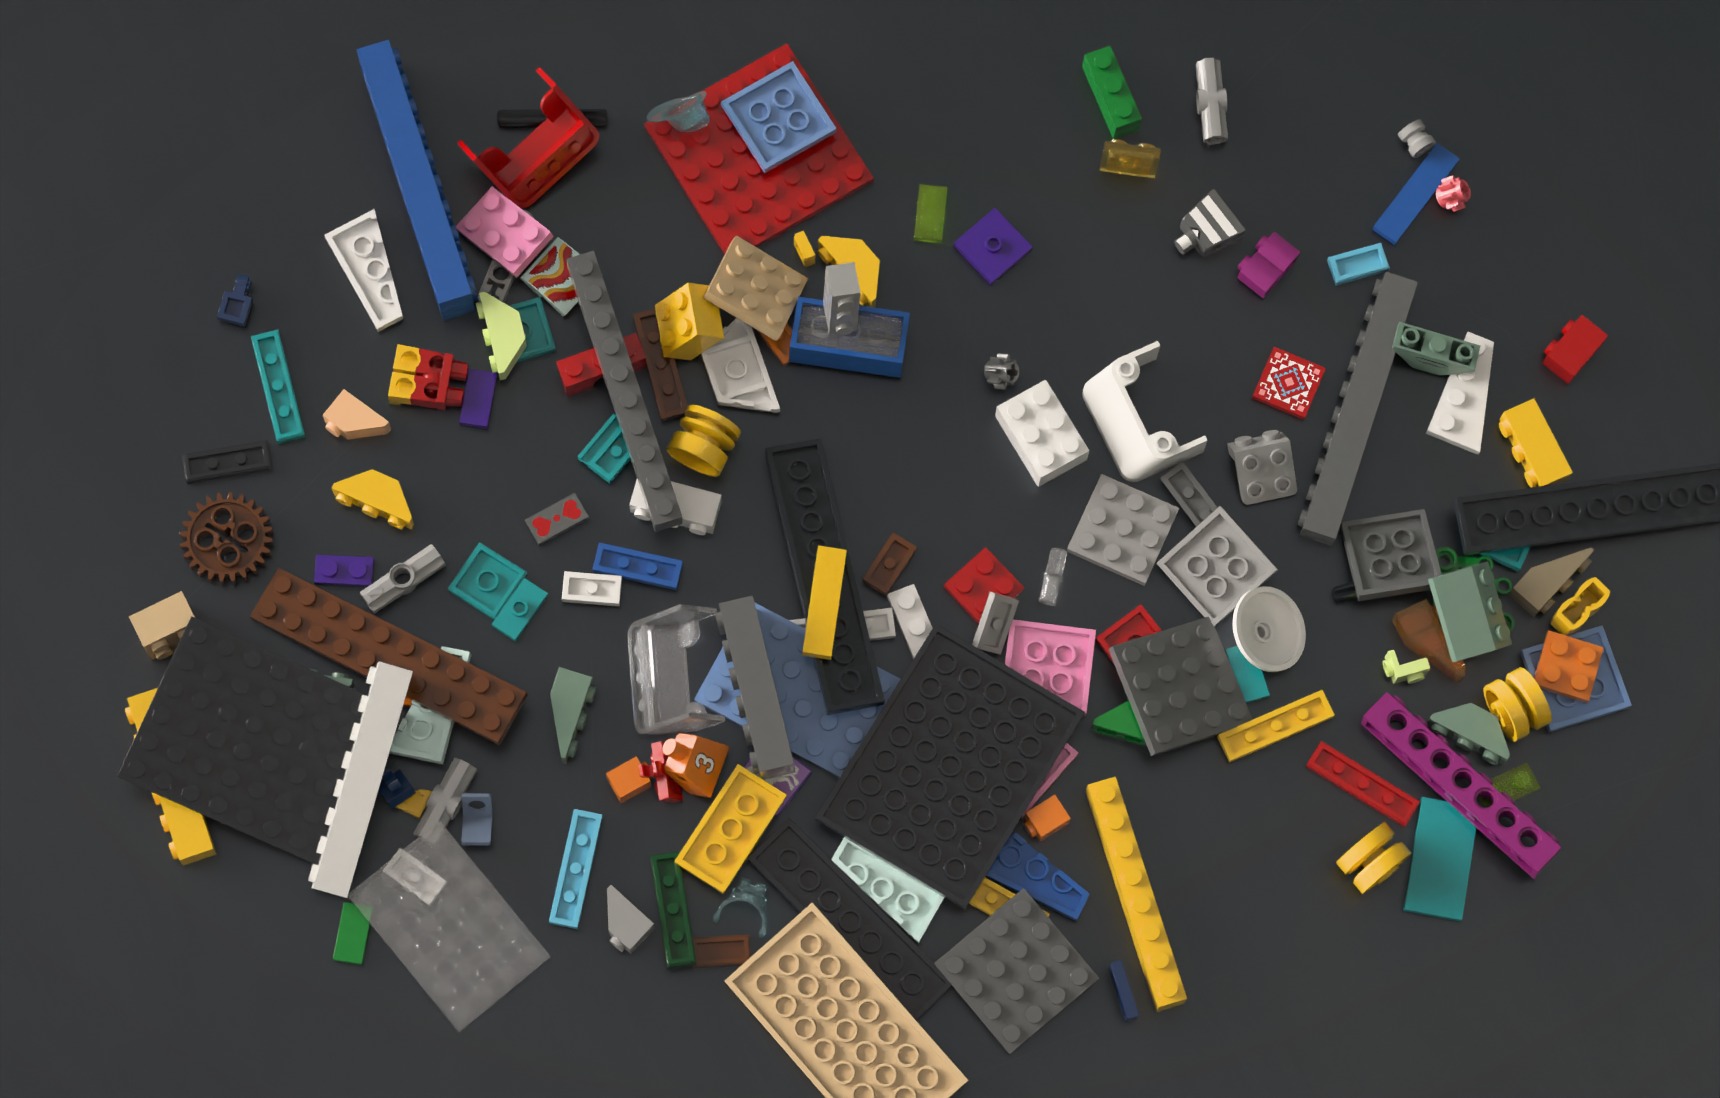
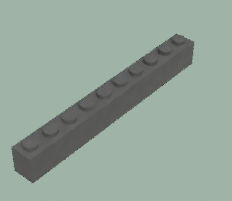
M593 250L568 258L567 268L654 531L658 532L682 524V514L595 252Z
M1385 272L1382 280H1376L1372 295L1377 297L1374 305H1368L1364 320L1368 321L1366 331L1360 330L1356 341V346H1359L1360 350L1358 356L1352 355L1347 371L1352 372L1349 382L1344 380L1339 394L1340 397L1344 398L1342 406L1335 407L1331 422L1335 423L1333 433L1327 432L1322 447L1327 449L1324 459L1319 457L1314 474L1319 475L1316 485L1310 484L1306 500L1310 501L1308 511L1302 509L1297 524L1302 527L1300 532L1302 537L1332 546L1336 540L1396 353L1392 347L1399 322H1406L1418 284L1417 281L1389 272Z

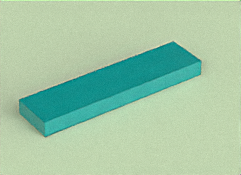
M279 330L251 336L277 443L281 444L304 438L305 433Z

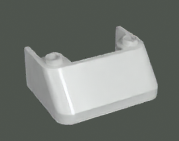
M1158 341L1116 359L1087 381L1083 388L1082 395L1085 404L1121 476L1129 482L1141 481L1182 461L1184 462L1202 454L1208 441L1206 436H1202L1179 447L1175 437L1169 432L1159 431L1148 435L1125 387L1133 384L1138 379L1140 366L1157 359L1160 349Z

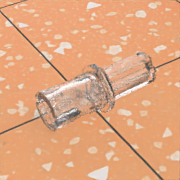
M1052 548L1050 551L1046 572L1042 573L1044 580L1038 599L1042 604L1056 605L1060 582L1064 581L1062 574L1067 557V551L1064 549Z

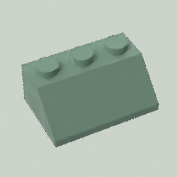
M1488 562L1461 568L1428 579L1452 662L1512 645L1510 630L1505 621L1502 603L1498 597L1494 576Z

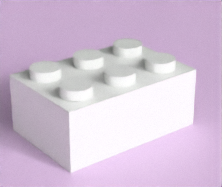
M1046 380L997 406L996 419L1038 487L1087 460L1089 449Z

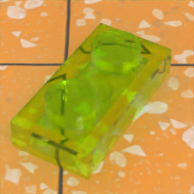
M920 184L914 233L915 241L942 243L948 187Z
M1527 762L1491 779L1493 782L1492 786L1500 793L1505 792L1514 801L1540 789ZM1480 798L1484 808L1491 806L1488 799Z

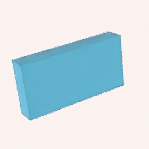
M1381 243L1331 256L1327 259L1335 286L1384 273L1390 269Z

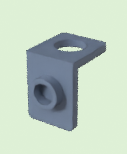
M462 794V845H490L493 818L491 794ZM481 801L485 804V807L475 809L470 807L469 803Z

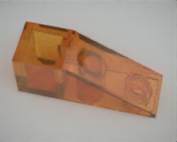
M1427 599L1397 612L1392 621L1404 645L1420 657H1427L1431 665L1456 683L1461 682L1466 676L1465 663L1463 660L1452 662L1443 630L1438 622L1440 619L1435 606H1430Z

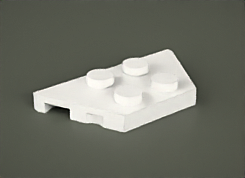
M736 318L729 326L723 328L724 339L701 353L718 405L778 413L780 412V406L752 326Z

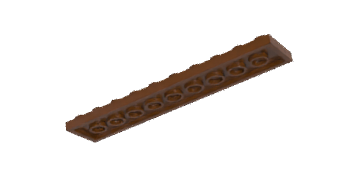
M279 567L250 615L253 621L366 678L370 667L376 668L378 662L413 671L405 698L498 745L501 744L528 696L527 692Z

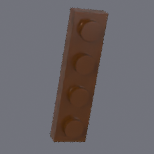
M656 309L633 314V319L640 344L646 356L647 369L661 420L664 422L683 417L688 405L675 358H668L663 355Z

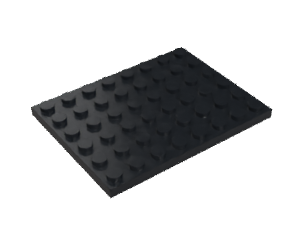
M191 616L117 777L318 865L321 857L320 853H316L321 836L327 837L330 826L325 824L329 807L335 809L338 797L333 796L337 780L344 779L346 769L341 768L345 752L352 751L354 741L350 740V735L354 722L360 724L363 713L358 711L362 695L366 694ZM401 711L395 734L404 717V711Z
M935 624L819 810L815 820L966 910L1085 712Z

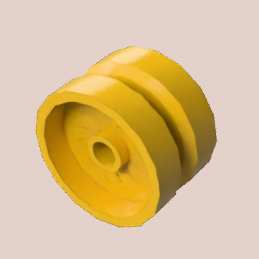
M1519 667L1508 673L1505 682L1497 679L1483 688L1490 713L1497 716L1502 732L1513 742L1527 736L1530 732V727L1539 730L1552 721V714L1544 693L1532 675L1524 668Z
M1383 822L1368 833L1336 862L1345 874H1351L1361 866L1364 867L1353 881V884L1362 894L1385 881L1412 854L1403 842H1397L1387 850L1384 849L1395 834L1386 822Z

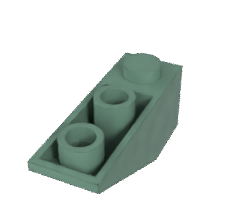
M559 667L550 696L562 763L567 764L568 758H574L579 742L575 740L578 730L583 731L588 715L584 713L587 703L592 704L597 687L593 686V678L591 676Z

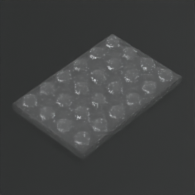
M440 821L435 823L348 894L350 900L458 1032L551 957Z

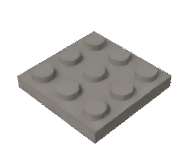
M1101 474L1066 552L1145 586L1179 508Z
M1219 506L1157 562V565L1204 617L1209 616L1215 627L1235 610L1238 601L1245 593L1260 587L1278 571L1274 564L1222 506Z

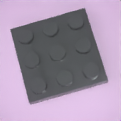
M1425 509L1341 522L1340 530L1358 601L1431 590L1428 579L1442 575Z

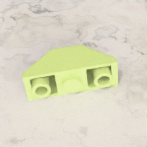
M481 292L479 293L481 302L476 303L479 319L485 318L487 329L482 331L486 346L492 345L494 353L493 356H489L492 372H498L500 380H504L527 346L520 314L517 310L488 293Z

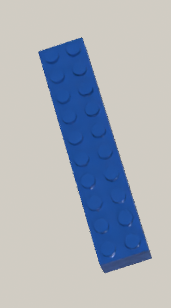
M389 40L356 49L361 70L442 319L445 321L474 312V302L478 301L476 287L472 275L468 276L470 272L465 253L461 248L456 226L453 224L451 211L443 193L439 174L436 172L431 150L428 148L424 128L419 120L414 98H412L406 74L402 68L398 49H392Z

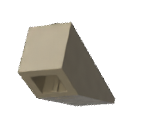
M1590 547L1532 567L1512 588L1508 596L1532 617H1535L1539 611L1545 614L1556 602L1552 597L1558 591L1563 594L1574 582L1571 579L1572 575L1576 571L1582 574L1592 563L1589 557L1594 549Z

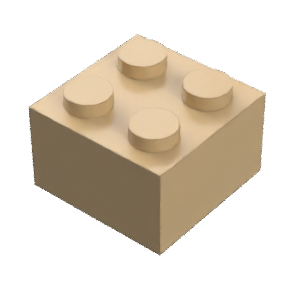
M180 591L129 616L150 659L157 658V660H161L170 656L173 653L172 650L177 648L191 616H195L183 592Z

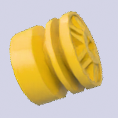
M689 405L685 410L686 417L680 420V426L686 432H674L666 448L667 452L678 462L699 473L714 477L720 476L728 460V456L722 450H733L735 446L733 441L738 440L741 430L729 419L715 411L698 405Z

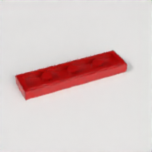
M1323 741L1320 742L1305 766L1404 828L1420 804L1419 800Z

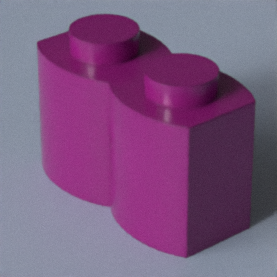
M1275 231L1270 237L1264 235L1255 246L1258 251L1252 257L1247 255L1237 267L1240 269L1237 278L1263 299L1294 265L1301 253Z

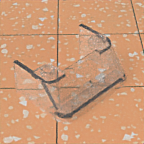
M679 604L637 620L629 627L628 651L634 726L638 733L655 735L692 732L726 721L723 715L707 714L702 703H690L686 648L695 645L700 637L699 621L717 613L716 608Z

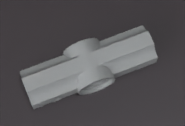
M1204 58L1196 62V78L1198 83L1196 93L1198 115H1201L1203 143L1216 145L1226 142L1228 139L1225 114L1227 112V93L1222 84L1220 60Z
M430 544L404 563L394 565L389 573L362 590L360 594L375 614L400 596L411 593L416 588V585L445 567L446 564L436 548ZM406 573L410 575V580L405 584L395 582L400 574Z
M454 758L441 784L435 786L427 801V809L413 833L415 837L436 847L449 821L453 820L462 806V794L468 789L477 772V768L461 759Z

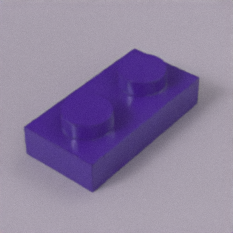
M316 555L314 584L367 588L373 584L374 557Z

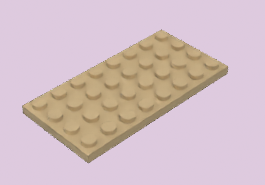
M814 903L806 907L725 980L726 984L825 1098H950L969 1081Z

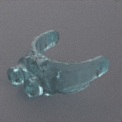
M740 878L738 887H734L731 895L719 906V909L714 914L713 921L715 923L718 922L723 907L728 903L737 900L747 901L754 905L761 914L762 928L759 931V938H763L767 931L766 925L768 922L765 907L767 886L756 883L753 886L750 885V880Z

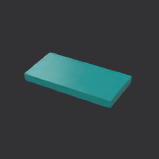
M1422 797L1420 800L1403 911L1461 922L1476 827L1447 801Z

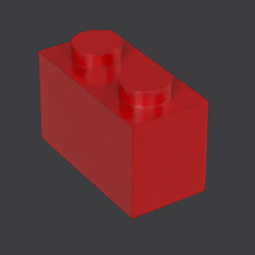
M1583 315L1576 322L1571 319L1561 332L1564 336L1559 342L1553 339L1544 350L1547 356L1542 364L1568 385L1608 337L1605 332Z

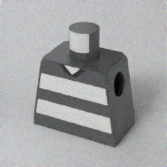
M1212 189L1183 217L1180 228L1184 234L1177 238L1174 244L1183 255L1195 247L1202 257H1206L1242 240L1246 229L1215 189Z

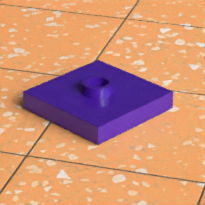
M996 208L991 210L953 244L990 285L994 284L1033 249L1028 241Z

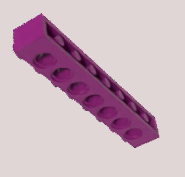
M1386 692L1365 713L1361 722L1364 728L1533 879L1558 855L1561 847L1558 845L1559 841L1552 833L1542 831L1536 825L1537 822L1533 816L1527 812L1522 813L1514 806L1515 802L1505 792L1500 793L1492 786L1493 782L1487 775L1477 773L1471 767V762L1460 753L1457 755L1449 748L1450 745L1440 734L1435 735L1427 728L1428 724L1423 718L1418 715L1413 716L1399 697H1392ZM1400 721L1405 728L1395 730L1391 727L1390 722ZM1413 740H1421L1425 743L1426 748L1416 749L1411 742ZM1442 759L1447 763L1448 767L1444 769L1437 768L1433 761ZM1463 778L1468 781L1469 787L1460 788L1456 785L1455 780ZM1486 798L1490 801L1491 806L1483 808L1477 803V799ZM1507 817L1512 821L1513 826L1504 827L1499 823L1498 819ZM1530 837L1533 839L1535 846H1524L1520 838Z

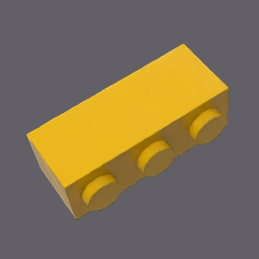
M1533 398L1504 411L1499 419V428L1505 438L1508 437L1513 445V456L1518 463H1522L1526 471L1524 475L1528 485L1532 488L1557 485L1568 481L1573 472L1535 399Z

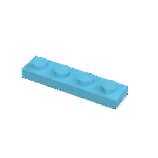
M578 809L573 811L549 924L578 930L603 819L602 814Z

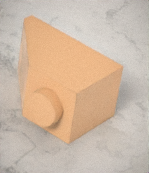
M345 389L342 390L323 414L326 423L325 428L336 437L342 435L349 440L385 435L391 431L389 421Z

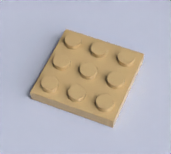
M736 235L731 241L703 298L777 341L808 278Z

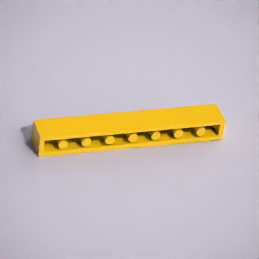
M1112 777L1088 784L1085 791L1155 1011L1159 1012L1182 1005L1187 1000V996L1117 779Z

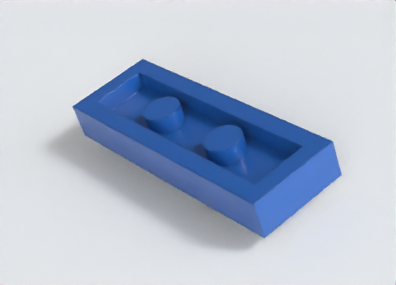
M599 542L592 570L598 574L622 576V579L677 591L683 561Z

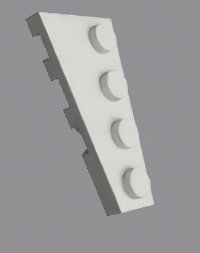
M373 209L325 234V239L378 332L402 320L403 315L375 210Z
M1467 332L1464 341L1481 345L1475 371L1473 373L1449 375L1426 434L1479 455L1494 342Z

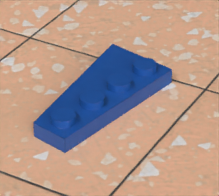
M1012 832L987 873L986 878L1017 893L1024 888L1035 902L1077 921L1089 897V893L1062 870H1059L1049 862L1043 854L1037 852L1025 842L1026 840L1019 834Z

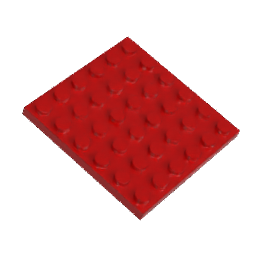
M788 44L779 47L644 123L645 130L724 255L736 235L758 248L874 181L872 174ZM793 61L837 128L836 133L764 173L722 108L721 101Z

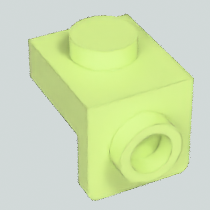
M1394 650L1388 651L1383 661L1385 674L1387 677L1392 678L1393 684L1406 680L1408 684L1419 682L1425 678L1424 675L1430 670L1427 657L1399 665Z

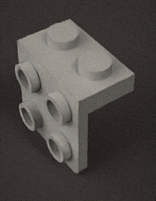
M1269 430L1263 432L1262 436L1259 437L1241 436L1236 438L1235 442L1227 443L1229 455L1236 464L1240 496L1244 504L1249 505L1296 494L1297 484L1290 440L1283 432Z

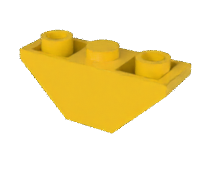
M821 236L818 239L819 250H817L819 257L826 264L831 263L832 265L854 262L861 292L860 304L862 306L866 304L868 307L875 308L880 260L863 240Z
M372 469L333 484L332 491L334 496H336V501L348 507L354 504L361 507V511L368 516L377 518L379 515L388 519L387 522L398 529H403L405 526L412 530L414 522L398 480Z

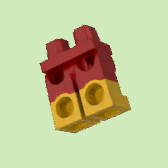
M398 344L393 366L394 372H392L388 393L389 404L418 405L426 408H437V410L446 411V406H462L464 389L450 387L451 379L466 381L469 365L454 360V354H443Z

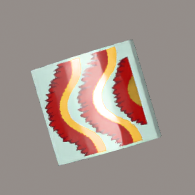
M557 237L525 271L520 279L539 297H543L562 316H565L578 302L567 268V259L580 254Z

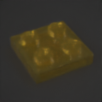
M1118 139L1111 140L1110 142L1105 141L1099 171L1155 178L1161 149L1155 148L1154 145L1148 143L1131 145Z

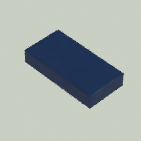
M1122 961L1112 962L1108 970L1125 1022L1129 1023L1137 1020L1139 1013Z

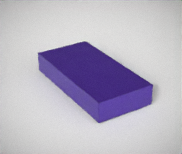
M469 369L459 420L460 425L488 429L497 373Z

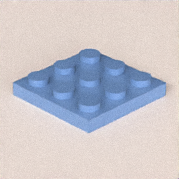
M793 61L721 101L722 108L764 173L836 133L837 128Z
M1603 625L1569 635V637L1604 647L1588 703L1542 690L1552 714L1551 723L1546 725L1549 733L1622 711L1632 706ZM1543 643L1520 651L1524 666L1533 678Z

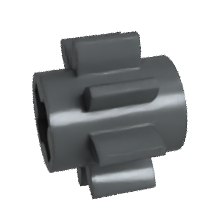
M998 353L997 358L990 357L984 368L987 383L994 384L996 389L1006 390L1007 385L1013 386L1019 377L1017 361L1010 359L1009 354Z

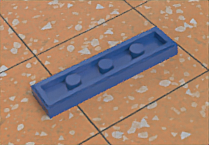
M1437 143L1373 226L1372 230L1393 245H1396L1434 195L1438 186L1442 184L1441 180L1447 178L1460 158Z

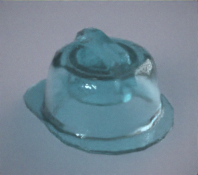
M700 91L688 97L665 102L652 109L647 114V120L649 122L667 120L679 132L689 133L696 131L710 122L707 108L703 101L707 93Z

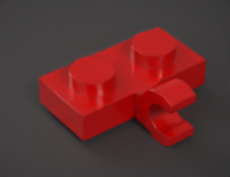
M665 742L651 743L652 765H639L640 777H656L655 791L659 796V800L669 803L683 801L681 786L664 769L669 757L662 751Z

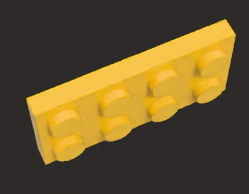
M737 764L675 859V864L724 894L787 798V795Z

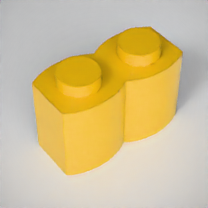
M1596 577L1587 580L1572 598L1566 600L1552 617L1550 624L1562 635L1569 636L1575 634L1585 621L1597 613L1610 595V590Z

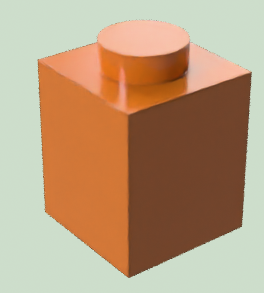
M637 756L606 773L607 780L620 803L651 787L650 778L640 777L639 765H647L645 761L640 763Z
M1053 795L1027 811L1024 816L1026 822L1023 825L1031 838L1036 836L1038 841L1041 842L1067 826L1071 818L1056 795Z

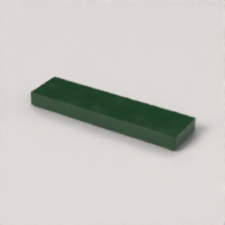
M679 851L650 856L668 970L697 965L682 867L674 862L679 855Z

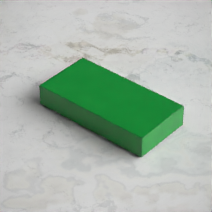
M344 902L333 961L363 966L374 909L372 906Z

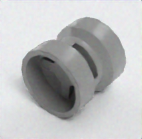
M1421 119L1408 124L1398 133L1401 141L1408 143V151L1413 158L1425 154L1436 145L1432 135H1428L1425 132L1426 126Z

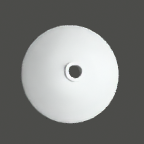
M1267 586L1248 591L1238 601L1233 615V632L1243 656L1252 665L1267 672H1279L1293 666L1302 655L1306 640L1304 620L1295 602L1281 590Z

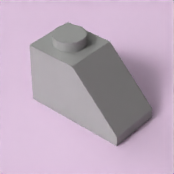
M610 885L607 888L609 935L612 937L609 941L620 952L626 949L632 954L655 929V926L650 919Z

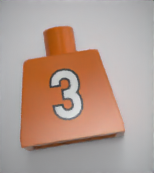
M679 733L676 735L675 740L672 738L668 739L663 745V753L669 756L664 767L665 772L687 793L711 798L729 746L699 736Z

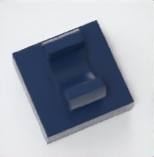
M390 768L383 772V781L380 783L379 792L391 809L416 794L414 788L400 769L395 773H392Z

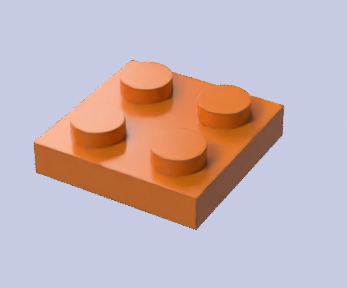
M1548 630L1534 679L1542 690L1588 703L1604 647Z

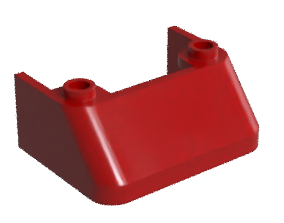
M540 67L536 72L552 88L543 96L540 103L541 110L547 116V119L508 155L497 147H490L477 157L462 140L457 143L497 188L520 208H527L532 205L592 150L599 140L598 130Z

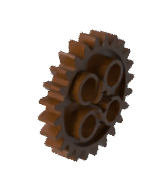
M219 492L217 493V501L214 502L207 496V505L203 506L197 502L196 506L199 511L197 513L188 511L192 520L182 522L188 531L180 532V537L187 540L182 542L180 547L182 550H189L183 557L185 561L192 560L189 564L191 570L199 568L198 575L200 578L208 573L210 583L216 577H219L221 585L225 584L227 578H230L233 584H236L237 576L240 575L247 581L246 572L251 571L257 575L256 564L265 566L266 563L262 556H271V551L266 546L274 545V541L266 536L273 534L274 531L272 527H265L271 521L268 516L261 517L264 514L262 507L254 510L255 500L252 499L245 504V496L243 494L235 500L232 492H229L227 499H223ZM222 514L231 516L226 524H218L217 519ZM206 525H212L225 537L231 535L233 541L237 545L248 549V552L243 553L228 540L223 542L220 535L206 528ZM244 530L254 531L251 539H240V535ZM205 537L214 538L212 545L209 547H201L200 542ZM234 552L237 554L234 562H223V558L227 553Z

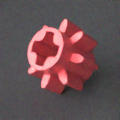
M1454 176L1442 179V185L1438 186L1436 190V198L1440 206L1447 208V210L1452 209L1453 212L1466 208L1465 203L1471 197L1468 183L1463 179L1460 180V178L1455 179Z

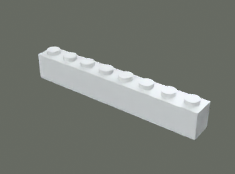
M378 662L376 668L370 667L366 680L367 684H371L368 696L362 695L358 711L363 714L360 724L354 722L350 735V740L354 741L351 752H345L341 768L346 769L344 779L337 780L333 796L338 797L335 809L329 807L325 824L330 827L327 837L321 836L316 853L321 854L319 864H313L308 881L313 882L312 889L344 898L348 896L413 671L383 662Z

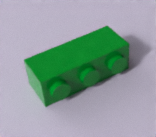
M1111 46L1085 54L1082 68L1113 140L1139 131L1142 118Z

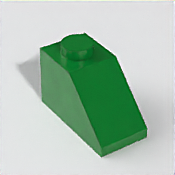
M1129 701L1104 713L1093 721L1091 731L1147 746Z

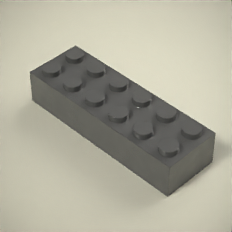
M753 595L719 603L721 612L715 613L720 635L726 634L727 640H723L722 644L727 663L733 661L734 668L729 669L733 689H740L741 696L735 698L740 717L747 718L748 724L742 726L747 746L753 745L755 752L749 753L754 774L760 773L761 779L766 780L796 772Z

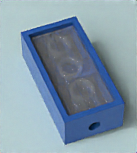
M798 297L790 343L789 362L901 378L910 313L859 305L857 331H853L848 335H829L823 300Z

